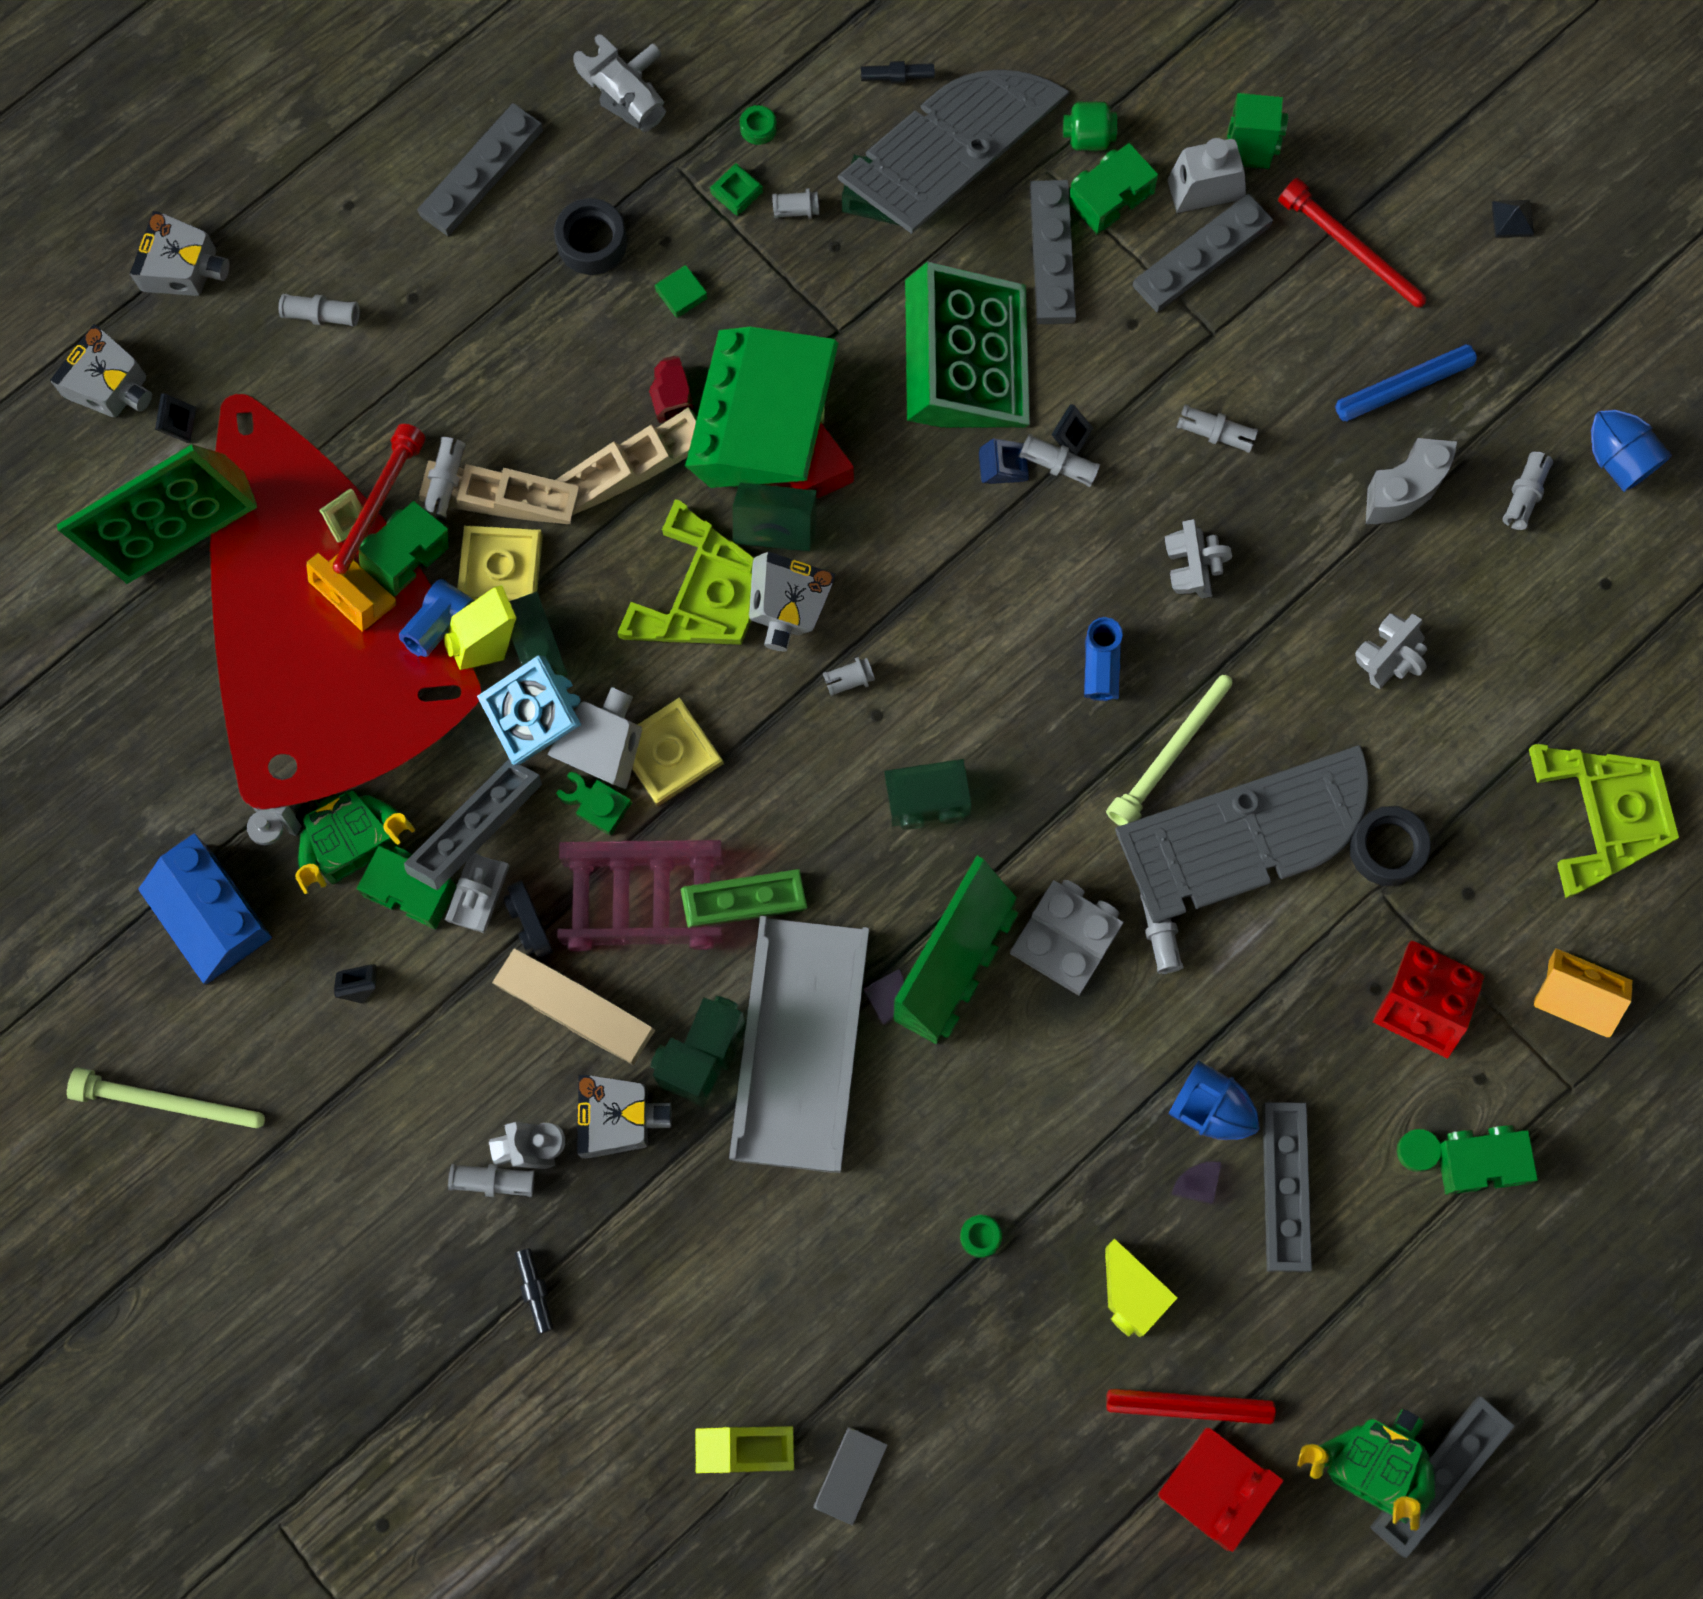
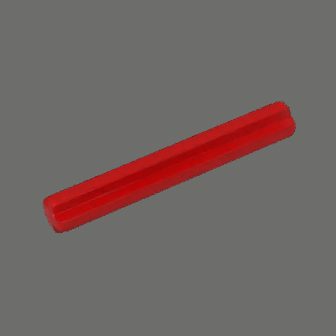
M1121 1389L1108 1390L1106 1397V1408L1111 1413L1272 1424L1274 1423L1276 1412L1274 1402L1268 1400Z

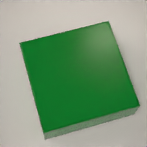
M735 163L710 187V192L738 217L763 193V185Z
M686 265L655 284L656 292L676 318L708 299L707 292Z

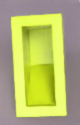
M502 585L492 588L451 618L448 633L444 635V643L448 655L455 657L460 670L505 659L516 616Z
M1114 1239L1105 1248L1108 1308L1115 1314L1111 1321L1127 1336L1130 1337L1134 1332L1138 1337H1141L1172 1305L1177 1297Z
M793 1427L696 1429V1473L794 1470Z

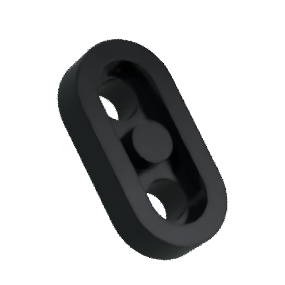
M520 880L507 886L509 894L504 896L503 900L511 918L520 917L525 930L518 934L527 955L535 952L537 958L541 959L554 953L524 882Z

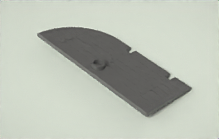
M988 70L962 76L943 86L921 105V109L928 115L924 117L917 111H913L867 150L866 155L873 162L869 164L862 158H858L838 175V179L912 234L1067 98L1070 92L1048 79L1020 71Z
M1358 745L1116 827V834L1152 922L1155 924L1186 913L1182 901L1183 898L1191 896L1195 908L1198 909L1270 884L1271 880L1267 869L1275 867L1279 878L1282 880L1313 869L1338 854L1351 840L1355 828L1361 822L1365 813L1369 789L1365 757L1361 746Z

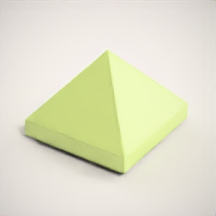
M349 489L320 509L337 542L340 543L347 538L362 510V506L354 491Z

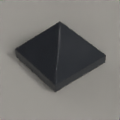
M1530 200L1492 202L1495 238L1534 235Z
M165 393L161 394L155 430L185 443L191 442L196 407Z
M1070 404L1055 426L1052 437L1060 446L1069 447L1068 452L1077 455L1093 427L1077 407Z
M376 964L338 971L334 985L335 997L363 1004L376 988Z

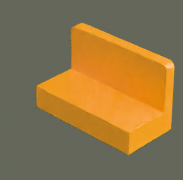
M317 553L307 561L308 582L362 632L396 605V599L354 560L345 574H337L333 570V563L337 555L328 562Z
M1555 948L1549 959L1547 977L1534 999V1006L1604 1037H1611L1631 1003L1633 980Z

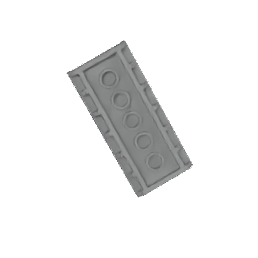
M760 916L729 1155L730 1160L841 1173L869 928L857 929L768 919L766 916Z

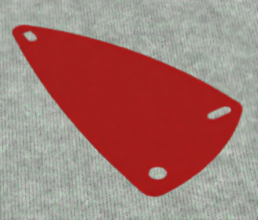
M234 394L223 401L220 408L215 451L225 454L245 472L257 508L215 533H211V595L215 648L221 698L239 793L246 804L253 808L272 809L324 798L361 785L397 768L420 754L456 726L479 702L477 696L481 694V686L473 667L460 670L455 657L448 655L444 638L427 657H418L413 654L399 639V632L421 609L423 600L432 587L419 566L413 570L416 573V578L394 597L396 605L363 632L308 582L307 561L319 553L329 562L338 555L345 540L340 543L336 541L320 509L349 489L354 491L362 508L367 499L328 458L272 411L249 395ZM252 412L254 430L249 435H243L238 431L236 413ZM379 513L366 537L371 533L376 534L387 525V522ZM358 551L354 561L360 565ZM456 685L462 692L457 699L424 702L418 698L419 690L429 687ZM280 754L293 757L297 763L295 774L283 780L273 777L268 770L269 762L273 757Z

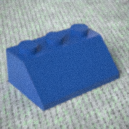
M195 833L162 855L138 889L204 985H207L272 938L211 849Z

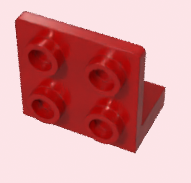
M1410 941L1404 952L1393 985L1378 1008L1373 1023L1448 1059L1468 1029L1484 975L1415 941Z
M1205 1428L1161 1488L1158 1497L1222 1548L1233 1552L1284 1480L1270 1469H1262L1211 1428Z

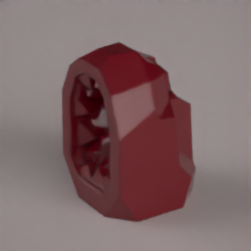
M679 356L664 358L654 368L655 379L649 389L658 423L667 422L686 408H690L695 413Z

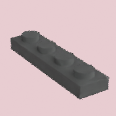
M512 103L417 209L420 217L449 237L543 131L542 124Z
M1068 180L1031 181L1030 203L1037 325L1075 323L1076 314Z
M1247 194L1135 278L1133 287L1158 313L1269 229L1273 219Z
M508 759L404 863L407 874L438 890L542 785L539 774L522 765H513L511 760Z
M1264 1103L1262 1111L1267 1272H1310L1311 1240L1306 1103Z
M1477 1397L1429 1455V1461L1434 1466L1436 1496L1424 1514L1420 1516L1419 1529L1417 1531L1410 1529V1519L1407 1524L1398 1520L1397 1524H1394L1393 1516L1384 1511L1370 1528L1403 1558H1407L1509 1434L1514 1425L1485 1399Z

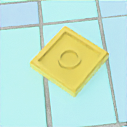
M464 526L457 589L476 600L492 588L502 585L511 606L536 607L543 538L542 531Z
M680 697L638 724L642 727V733L632 770L657 807L724 764L722 758Z

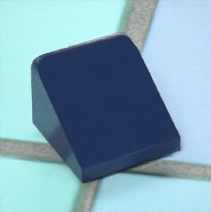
M993 438L980 447L979 461L982 483L996 484L1026 482L1029 480L1027 459L1019 457L1024 443Z

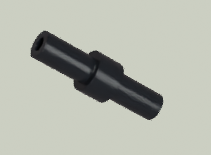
M890 61V65L861 66V81L891 80V84H904L905 80L935 78L934 63L905 64V61Z
M531 1248L515 1253V1257L524 1284L520 1286L524 1303H529L537 1333L543 1334L552 1331L554 1327L545 1299L549 1294L544 1279H539Z

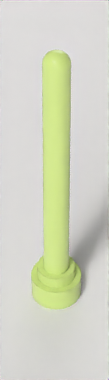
M1221 675L1218 677L1129 794H1123L1121 798L1116 797L1106 813L1116 824L1121 826L1141 818L1140 812L1143 809L1141 804L1231 688L1232 679L1230 676Z
M75 1067L68 1081L67 1098L71 1100L87 1102L89 1099L95 1100L97 1097H103L251 1128H260L265 1123V1117L260 1112L102 1081L101 1076L95 1075L94 1070Z

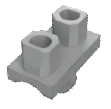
M1194 519L1184 521V530L1165 536L1166 550L1171 560L1188 556L1189 562L1188 567L1171 570L1172 588L1177 594L1196 592L1201 599L1212 597L1208 565L1211 566L1212 575L1223 574L1222 563L1232 558L1231 548L1219 545L1217 535L1206 537L1207 548H1205L1202 529L1196 528Z
M1389 614L1379 628L1380 637L1387 640L1386 644L1380 648L1368 640L1358 648L1355 653L1357 663L1369 672L1370 683L1373 686L1381 689L1394 674L1402 679L1408 672L1419 676L1426 670L1427 665L1422 656L1428 649L1422 644L1425 638L1419 628L1422 624L1421 618L1412 614L1405 620L1394 614Z
M303 803L272 809L254 808L256 813L249 818L247 823V832L250 838L257 844L271 845L282 836L283 825L290 834L296 836L302 827L296 818V814Z
M474 853L466 861L445 920L485 934L510 867L509 864Z
M514 1122L504 1125L506 1135L490 1139L489 1141L494 1164L502 1165L511 1162L512 1166L547 1169L556 1166L554 1158L559 1156L564 1149L565 1135L563 1130L553 1123L536 1125Z

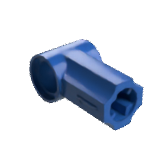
M439 579L427 592L421 609L399 632V639L413 654L418 657H427L444 638V635L448 633L452 616L475 600L444 579Z
M1098 618L1088 627L1085 640L1084 698L1097 701L1119 698L1120 649L1123 633L1119 623L1112 618ZM1101 632L1108 633L1113 638L1114 643L1106 647L1099 646L1094 641L1093 636Z

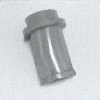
M808 188L806 193L773 194L774 218L808 215V219H812V215H819L818 192H811L810 188Z
M856 657V662L829 672H823L826 684L842 679L839 682L827 685L831 697L862 684L866 688L869 686L868 682L875 680L867 658L860 660L859 657Z

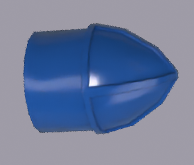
M1619 410L1599 411L1595 415L1591 428L1592 451L1598 465L1601 468H1605L1623 492H1627L1672 457V454L1653 433L1652 426L1639 416Z
M1201 1061L1196 1063L1168 1113L1170 1116L1198 1131L1199 1135L1219 1140L1243 1139L1257 1133L1260 1129L1257 1109L1247 1091L1233 1077L1229 1078Z

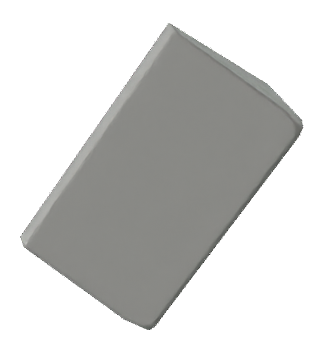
M848 1427L813 1508L853 1525L887 1445Z

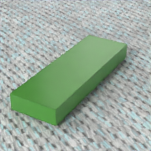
M799 869L684 886L681 889L688 929L760 918V916L768 917L800 912L807 909Z

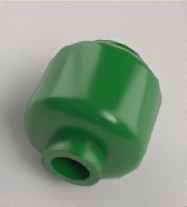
M1079 101L1073 105L1071 115H1064L1063 138H1070L1071 146L1075 151L1102 152L1109 147L1110 142H1116L1117 112L1111 111L1107 102Z

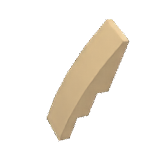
M686 408L657 428L649 425L620 445L612 442L557 478L556 481L579 486L573 515L607 501L687 458L697 420L694 411Z
M428 460L420 489L419 500L423 502L426 500L431 482L428 479L429 471L435 468L436 462ZM468 464L465 465L464 469H458L457 476L460 480L458 486L453 487L448 506L450 508L529 521L570 524L579 491V486L507 468H503L502 473Z
M513 949L492 982L498 988L561 1023L577 1035L632 1065L636 1063L655 1032L652 1027L516 949Z

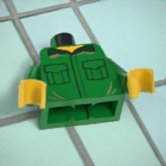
M353 790L347 791L340 796L336 793L313 800L318 809L303 818L306 828L300 834L299 870L296 873V879L304 894L309 893L307 888L313 882H318L321 888L325 887L327 883L323 876L333 885L368 865L378 846L391 851L393 846L399 847L398 844L401 843L398 839L399 834L406 829L413 833L415 828L393 806L371 795L358 797Z
M1401 1409L1391 1428L1375 1419H1369L1364 1425H1356L1320 1446L1307 1444L1301 1449L1298 1466L1302 1467L1305 1463L1313 1464L1310 1473L1312 1478H1320L1324 1467L1329 1466L1327 1472L1336 1485L1393 1516L1394 1524H1397L1398 1520L1407 1524L1410 1519V1529L1413 1531L1419 1529L1420 1516L1424 1514L1436 1496L1434 1466L1429 1461L1430 1458L1425 1448L1414 1441L1424 1421L1408 1410Z

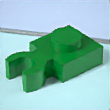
M569 772L567 777L572 783L577 784V790L572 794H566L558 789L556 792L558 798L567 805L579 804L580 807L576 811L577 817L611 836L631 806V799L598 780L589 789L579 774Z

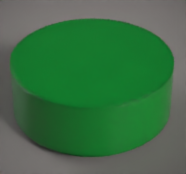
M762 105L751 106L741 114L739 121L740 132L747 142L754 145H762L771 141L776 135V116L768 107Z
M1411 1130L1404 1134L1397 1144L1398 1159L1408 1170L1414 1172L1426 1171L1435 1166L1440 1159V1143L1435 1135L1427 1130Z
M975 1215L969 1218L963 1224L960 1232V1242L963 1249L969 1255L977 1258H985L994 1254L1002 1241V1231L999 1224L987 1215Z

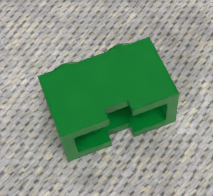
M1237 93L1233 108V115L1235 117L1231 116L1227 139H1234L1236 141L1243 167L1269 169L1273 155H1280L1282 136L1286 135L1288 125V113L1282 112L1283 97Z
M1128 143L1119 151L1113 149L1108 152L1100 164L1090 172L1085 170L1074 178L1071 183L1069 204L1098 235L1120 219L1121 214L1118 211L1125 205H1128L1132 210L1154 194L1158 174L1136 149Z
M413 501L404 510H396L388 519L387 525L376 534L371 533L364 539L358 550L360 566L395 597L416 578V573L413 572L416 567L422 563L427 568L448 549V529Z
M378 846L356 889L364 898L393 910L396 903L401 905L400 910L406 912L408 918L436 930L457 886L449 878L438 890L433 889L407 874L404 863L413 854L396 846H393L391 851Z
M1505 1125L1489 1128V1135L1474 1137L1473 1130L1447 1134L1448 1140L1440 1143L1441 1155L1439 1159L1445 1195L1479 1191L1480 1188L1488 1187L1487 1181H1493L1494 1189L1528 1185L1537 1181L1528 1130L1515 1132L1514 1125Z

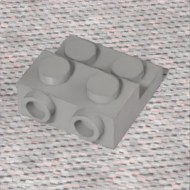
M1053 880L1033 912L1028 924L1011 949L1010 954L1079 996L1121 929L1123 922L1117 919L1119 915L1118 910L1108 903L1098 901L1094 905L1082 897L1085 893L1084 890L1075 883L1064 880L1062 884H1059Z

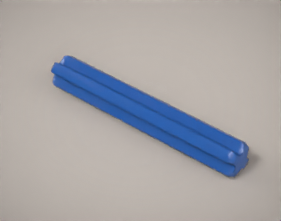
M1465 344L1338 400L1335 406L1336 412L1342 421L1353 419L1473 366L1477 360L1476 353L1471 345Z

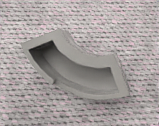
M1417 438L1405 463L1393 469L1376 470L1367 491L1366 524H1384L1398 521L1412 515L1413 511L1430 500L1450 469L1456 452L1457 442Z

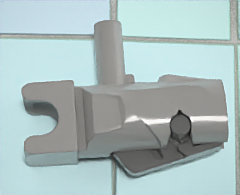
M597 35L595 37V42L599 45L597 56L588 57L581 51L575 52L574 64L578 73L592 87L597 86L602 91L600 96L602 107L621 117L624 121L640 129L642 132H648L662 120L666 110L662 106L664 101L658 95L650 82L645 83L641 79V72L661 57L660 50L654 44H651L626 64L618 56L617 49L604 36Z

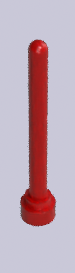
M1295 178L1285 188L1278 199L1279 203L1289 211L1294 209L1297 213L1302 211L1414 307L1420 308L1425 305L1426 296L1311 199L1313 195L1308 191L1310 187L1301 179Z
M400 424L396 428L391 438L393 453L333 563V570L337 574H345L348 571L406 460L418 455L425 443V435L417 427L410 424Z

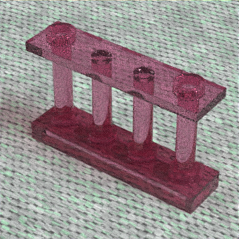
M721 840L559 842V859L564 867H569V870L573 872L572 929H558L557 936L562 945H568V950L590 951L592 950V945L689 944L690 949L709 950L714 948V943H723L721 927L669 928L670 871L674 870V866H690V869L694 870V885L710 883V871L714 869V865H723V846ZM610 866V870L614 871L613 929H589L590 872L594 871V867ZM634 866H650V870L654 871L653 928H629L630 872L634 870Z

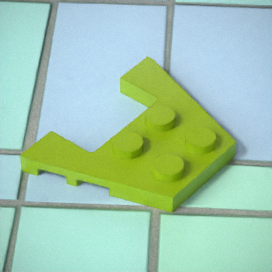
M675 499L662 528L663 535L695 546L698 549L671 612L666 615L631 602L618 630V636L623 640L741 645L752 621L749 617L754 558L734 542H729L720 535L706 520L704 522L688 510V506L683 502Z
M1535 744L1529 748L1537 783L1571 777L1579 779L1597 854L1564 859L1557 863L1565 898H1571L1679 838L1659 761L1612 754L1602 756L1581 753V750L1572 749L1571 751L1548 748V745Z

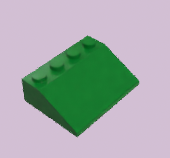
M926 262L905 280L907 421L940 428H1026L1030 425L1026 285Z
M751 326L719 330L685 466L710 488L807 481L839 343L831 338Z
M191 444L57 524V529L118 578L129 584L210 536L211 533H215L257 508V504L244 471L225 454Z
M976 856L894 999V1021L936 1045L941 1036L949 1038L960 1018L954 1014L961 1000L969 1003L980 983L974 979L981 965L986 968L990 966L999 949L998 946L994 945L1000 931L1008 934L1019 912L1013 910L1016 896L981 857Z

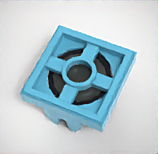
M538 655L477 696L513 765L522 764L581 725L573 710L581 701L579 696L567 692V689L573 686L571 681L562 675H555L545 656Z

